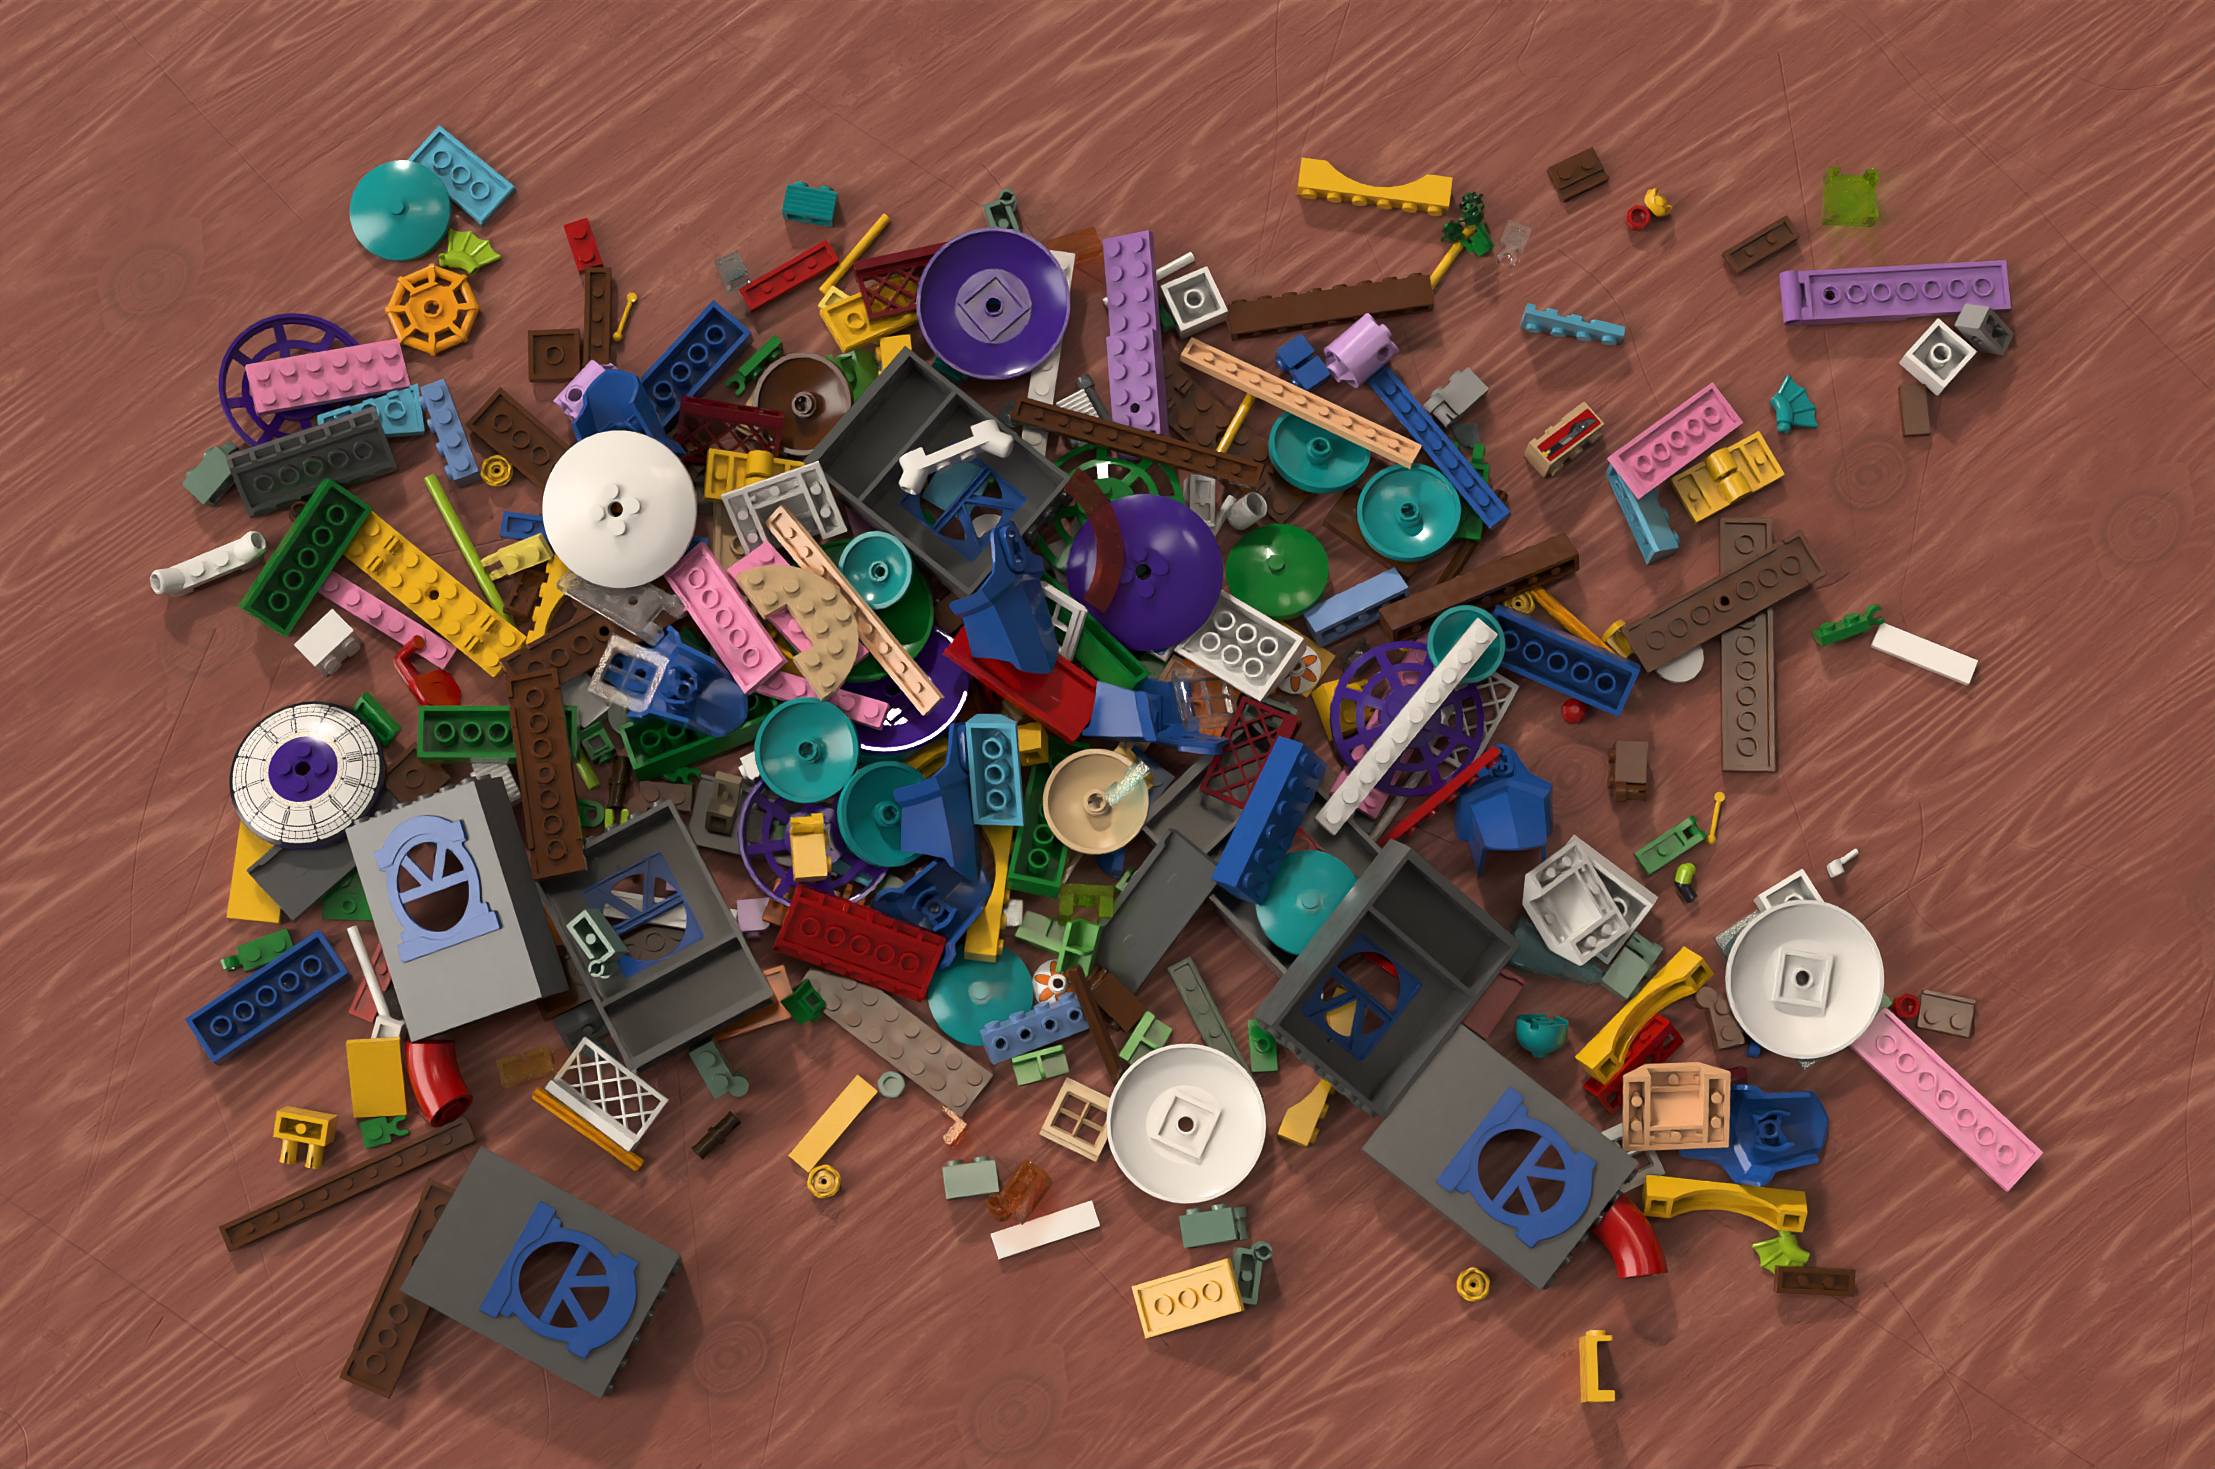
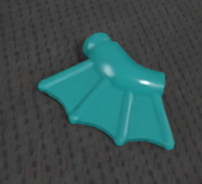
M1787 375L1778 393L1769 401L1776 411L1777 431L1779 433L1784 431V434H1788L1791 431V426L1818 428L1814 416L1816 406L1809 401L1806 388L1798 386L1791 376Z

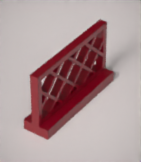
M947 242L854 262V277L856 283H858L869 322L917 312L915 304L917 293L914 295L904 290L909 280L919 285L920 279L913 276L916 270L925 269L934 254ZM898 274L905 278L900 287L888 281L892 275ZM875 280L881 284L873 292L865 288L864 281ZM884 286L896 291L891 300L879 295ZM900 294L912 300L908 306L901 307L895 303ZM875 300H878L887 306L884 311L873 313L871 305Z
M682 396L676 442L681 445L690 438L697 448L692 454H686L682 460L706 464L707 453L704 449L714 442L720 450L733 452L741 446L744 452L748 454L750 451L744 443L754 436L763 446L760 449L761 451L770 452L774 455V458H778L785 416L784 411ZM685 415L696 417L701 425L690 432L684 425ZM714 420L721 421L727 428L717 436L708 427V424ZM740 424L747 425L752 431L743 440L733 430ZM704 428L712 440L701 447L693 435ZM766 428L777 430L776 439L769 444H766L759 435ZM684 431L686 436L682 438V432ZM730 432L738 443L729 450H726L719 439ZM775 444L773 453L770 447Z
M1243 696L1223 737L1229 739L1231 747L1226 748L1227 745H1224L1223 753L1214 756L1199 791L1244 810L1278 736L1295 740L1302 725L1300 717L1291 713L1288 715ZM1246 705L1257 708L1260 717L1245 722L1242 713ZM1273 716L1283 719L1278 729L1268 732L1264 720ZM1262 721L1266 733L1251 739L1247 726ZM1244 728L1248 740L1234 745L1231 739L1233 732ZM1276 735L1272 742L1271 736ZM1268 738L1271 745L1269 751L1257 755L1253 743ZM1251 745L1255 757L1240 762L1236 750ZM1233 751L1237 764L1223 769L1220 763L1222 755ZM1257 761L1260 769L1258 774L1246 779L1242 767ZM1239 768L1244 780L1229 786L1225 773ZM1222 775L1226 785L1225 788L1217 791L1208 788L1212 778ZM1253 782V785L1250 789L1249 783ZM1246 785L1248 795L1245 802L1234 799L1231 790ZM1228 792L1230 797L1224 795L1223 793Z

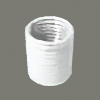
M1248 493L1228 507L1227 518L1229 523L1238 530L1248 528L1266 515V501L1258 493Z

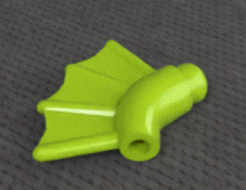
M449 228L447 253L439 254V264L441 267L449 266V268L464 269L470 275H474L479 271L480 267L500 260L502 256L492 250L489 240L477 238L472 231L458 232Z
M1778 1230L1780 1236L1752 1245V1248L1760 1256V1266L1762 1268L1770 1270L1775 1275V1265L1804 1266L1810 1252L1799 1246L1796 1235L1792 1231Z

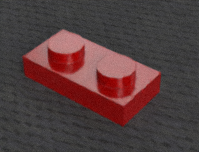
M588 218L563 225L579 274L585 273V267H604Z

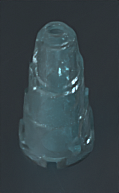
M1521 915L1515 917L1509 927L1512 928L1510 933L1522 944L1505 966L1515 967L1540 976L1546 975L1562 981H1570L1585 987L1600 983L1604 970L1600 969L1601 966L1597 963V960L1591 958L1581 966L1549 950L1531 920Z

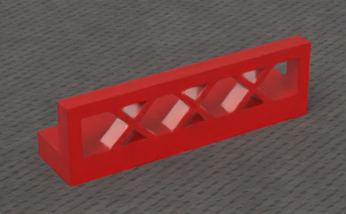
M1655 1014L1637 1033L1625 1056L1623 1067L1613 1078L1604 1085L1591 1076L1582 1087L1600 1102L1607 1113L1612 1115L1623 1104V1075L1643 1066L1645 1059L1650 1054H1654L1653 1061L1650 1064L1664 1063L1682 1045L1684 1040L1670 1021L1659 1014ZM1671 1034L1674 1039L1666 1047H1663L1664 1039ZM1613 1091H1617L1616 1098L1609 1104L1606 1098Z

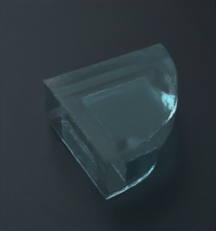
M1477 423L1451 426L1454 438L1465 448L1473 450L1474 444H1480Z

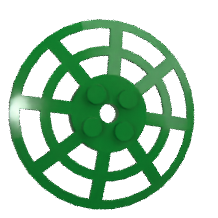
M1087 443L1072 449L1054 463L1059 468L1075 455L1096 448V460L1080 465L1069 474L1066 473L1072 478L1074 491L1079 494L1074 506L1061 508L1056 514L1057 519L1054 525L1059 536L1067 545L1059 558L1051 552L1041 532L1039 533L1041 536L1037 541V545L1046 560L1058 572L1067 576L1068 557L1077 535L1076 533L1071 538L1064 529L1061 519L1076 516L1079 525L1082 527L1100 509L1102 504L1134 495L1130 486L1139 477L1143 479L1152 495H1159L1154 481L1145 472L1155 462L1143 459L1136 465L1123 459L1107 458L1106 448ZM1157 463L1167 474L1174 488L1175 496L1164 497L1171 498L1185 505L1182 488L1176 474L1170 466ZM1108 465L1121 466L1131 470L1122 480L1108 477ZM1097 467L1098 479L1089 482L1087 485L1076 479L1084 471ZM1145 564L1140 565L1137 569L1138 578L1150 573V567Z

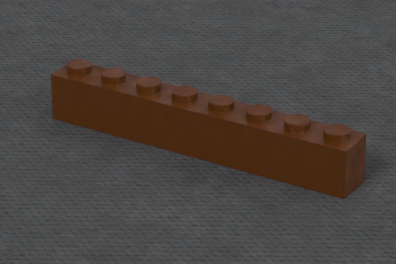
M1413 273L1408 275L1407 278L1402 279L1387 277L1382 282L1372 283L1371 280H1366L1349 287L1346 284H1339L1329 290L1313 288L1308 290L1307 293L1287 292L1282 294V297L1276 298L1266 295L1258 297L1256 301L1247 302L1245 299H1239L1229 304L1227 310L1232 341L1355 323L1366 313L1376 320L1433 311L1434 298L1430 276L1423 275L1422 273Z
M1565 533L1550 537L1541 543L1528 546L1524 550L1504 556L1487 565H1482L1475 570L1458 575L1441 584H1436L1419 593L1411 594L1397 602L1387 604L1379 609L1380 626L1390 642L1409 641L1428 633L1436 618L1450 608L1470 605L1484 610L1578 571L1579 552Z

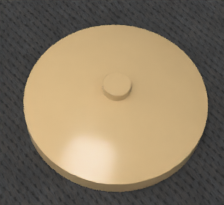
M1087 749L1065 758L1050 774L1043 793L1044 815L1053 834L1072 850L1089 855L1109 854L1128 845L1144 826L1149 809L1148 790L1140 771L1124 756L1105 749Z

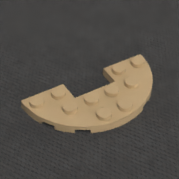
M767 565L752 568L736 575V581L764 620L786 608L813 645L794 656L793 662L821 702L830 698L845 683L852 667H854L858 650L859 634L856 619L844 596L831 583L819 575L793 566Z

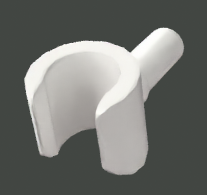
M1854 849L1844 857L1829 863L1827 870L1830 877L1832 878L1844 873L1842 865L1859 854L1858 850Z

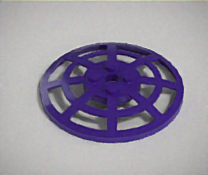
M289 313L274 315L252 324L236 337L222 360L218 392L226 419L234 431L252 447L269 442L273 437L281 438L290 435L278 431L285 420L299 422L302 430L311 428L310 419L320 412L326 413L337 408L329 404L278 412L275 413L276 415L268 425L257 416L253 407L254 402L249 394V381L246 370L242 379V397L227 398L226 378L232 360L234 359L246 367L247 364L261 362L267 356L279 351L280 358L291 357L289 349L292 348L304 349L314 353L328 351L335 337L347 347L357 346L359 343L336 324L308 314ZM283 325H306L321 329L326 333L319 345L304 340H287ZM273 327L276 343L263 348L252 359L239 351L242 345L254 335ZM375 395L366 397V400L370 398L375 399ZM350 400L342 401L340 408L348 406ZM246 408L253 422L264 431L257 442L241 429L230 409Z
M1397 641L1377 646L1358 657L1340 677L1330 705V728L1336 750L1350 771L1358 763L1353 759L1349 750L1364 744L1365 748L1369 751L1373 746L1371 740L1382 735L1434 671L1428 651L1423 665L1416 663L1392 665L1385 652L1401 648L1427 651V644L1414 641ZM1375 656L1382 670L1367 682L1362 692L1347 688L1349 680L1357 669ZM1396 672H1420L1417 685L1402 686ZM1386 677L1393 691L1383 700L1369 695L1375 685ZM1470 683L1467 687L1458 691L1453 689L1405 748H1419L1424 762L1416 764L1401 763L1402 752L1373 787L1375 790L1401 797L1424 796L1439 791L1473 762L1480 748L1484 731L1483 705L1475 683ZM1470 696L1474 698L1477 711L1475 739L1462 733L1463 710L1460 701ZM1342 697L1357 702L1356 725L1359 734L1347 740L1343 739L1340 726V704ZM1452 704L1454 705L1456 716L1455 729L1441 723V709ZM1366 705L1379 710V725L1369 730H1366L1364 719ZM1437 733L1451 739L1446 748L1434 757L1429 742L1434 739ZM1457 743L1470 748L1471 750L1461 766L1450 776L1442 780L1437 765L1452 753ZM1396 770L1403 772L1427 770L1432 785L1418 788H1403L1390 785Z
M760 779L751 790L743 805L738 825V845L745 869L752 881L763 893L775 902L789 908L791 901L783 898L791 885L796 887L798 882H794L792 865L786 873L777 864L772 852L787 849L791 856L790 817L811 816L812 813L823 814L824 831L828 830L829 846H825L826 857H831V865L840 859L852 866V868L844 876L834 881H831L830 873L828 872L826 880H820L821 883L819 884L799 883L835 895L834 888L849 882L860 871L873 878V880L857 895L847 899L855 903L863 900L878 886L889 867L877 869L845 850L847 844L841 835L837 818L841 792L835 795L837 797L829 808L814 805V803H803L804 808L791 816L780 808L788 799L779 796L774 802H771L760 794L767 786L764 780ZM756 803L767 812L762 824L761 843L746 845V823L753 804ZM773 817L787 825L784 839L769 841V829ZM764 853L771 869L782 879L775 891L767 887L757 875L749 855Z

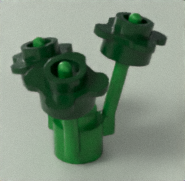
M1468 192L1462 197L1463 202L1458 205L1459 208L1463 207L1462 215L1456 223L1451 220L1449 223L1444 224L1442 229L1444 236L1440 239L1441 242L1446 239L1452 243L1457 239L1466 247L1469 254L1475 251L1477 256L1488 252L1495 246L1482 221L1485 217L1482 209L1485 207L1481 199L1483 194L1477 195L1476 192ZM1460 222H1465L1467 226L1475 225L1477 232L1469 237L1470 243L1460 235L1465 229L1460 225Z

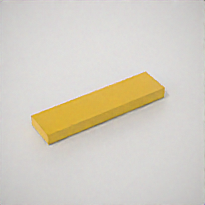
M857 1074L788 1156L810 1173L875 1097L878 1091Z

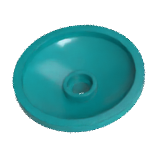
M881 531L863 533L854 538L844 549L838 566L841 573L872 610L885 609L899 602L910 588L914 573L913 560L908 548L895 536ZM881 568H884L885 574L881 577L879 571Z
M1470 605L1456 606L1443 612L1433 622L1427 637L1428 655L1433 666L1436 668L1477 618L1498 634L1459 683L1462 684L1476 683L1489 677L1499 667L1505 652V638L1497 620L1487 611Z

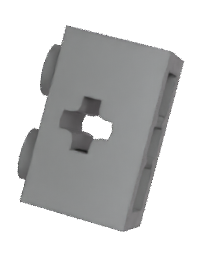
M1965 304L1954 325L1979 352L2004 355L2014 335L1999 316L1987 306Z

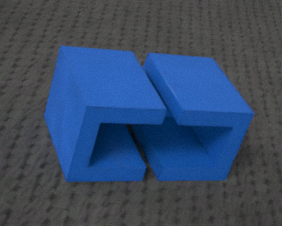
M1302 333L1276 351L1275 363L1279 370L1290 375L1292 378L1290 383L1303 390L1313 393L1329 382L1331 378V372L1320 357L1316 356L1314 358L1312 356L1315 351Z

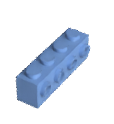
M445 379L420 387L422 396L418 398L423 411L428 410L431 419L427 420L431 433H437L440 442L436 443V447L440 457H446L448 465L444 466L449 481L454 480L457 486L461 488L482 480L480 469Z
M1394 567L1315 605L1311 610L1304 613L1303 616L1307 629L1321 648L1379 620L1380 608L1410 596L1408 586Z
M1073 992L1065 993L1058 997V1001L1050 1004L1047 1001L1035 1005L1034 1010L1029 1012L1018 1011L1009 1015L1008 1020L1002 1022L995 1020L985 1024V1028L979 1030V1033L992 1064H997L1090 1028L1077 995L1073 994Z

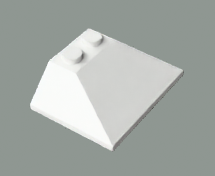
M819 461L721 495L746 555L766 541L775 549L783 546L764 524L780 505H786L811 536L820 533L824 540L847 532V527Z
M1577 838L1525 874L1522 905L1549 950L1581 966L1630 929Z

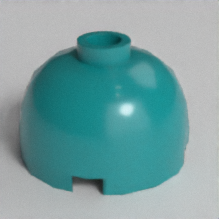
M1521 1014L1519 1018L1516 1017L1515 1024L1518 1043L1525 1050L1532 1051V1056L1547 1057L1548 1053L1556 1052L1565 1043L1569 1025L1567 1019L1554 1016L1553 1021L1550 1018H1545L1546 1014Z

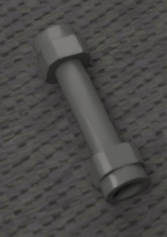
M1089 374L1079 377L1075 382L1079 390L1084 389L1099 418L1112 421V414L1109 415L1094 389L1095 383Z

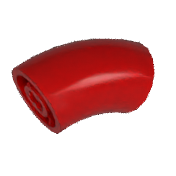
M445 1039L405 1041L408 1076L415 1098L424 1116L432 1127L437 1128L454 1121L469 1108L473 1101V1096L469 1092L459 1069L456 1041Z
M1622 1192L1613 1205H1608L1604 1211L1606 1213L1597 1225L1592 1227L1591 1232L1601 1240L1609 1251L1617 1270L1618 1279L1667 1274L1666 1258L1652 1225L1637 1205Z

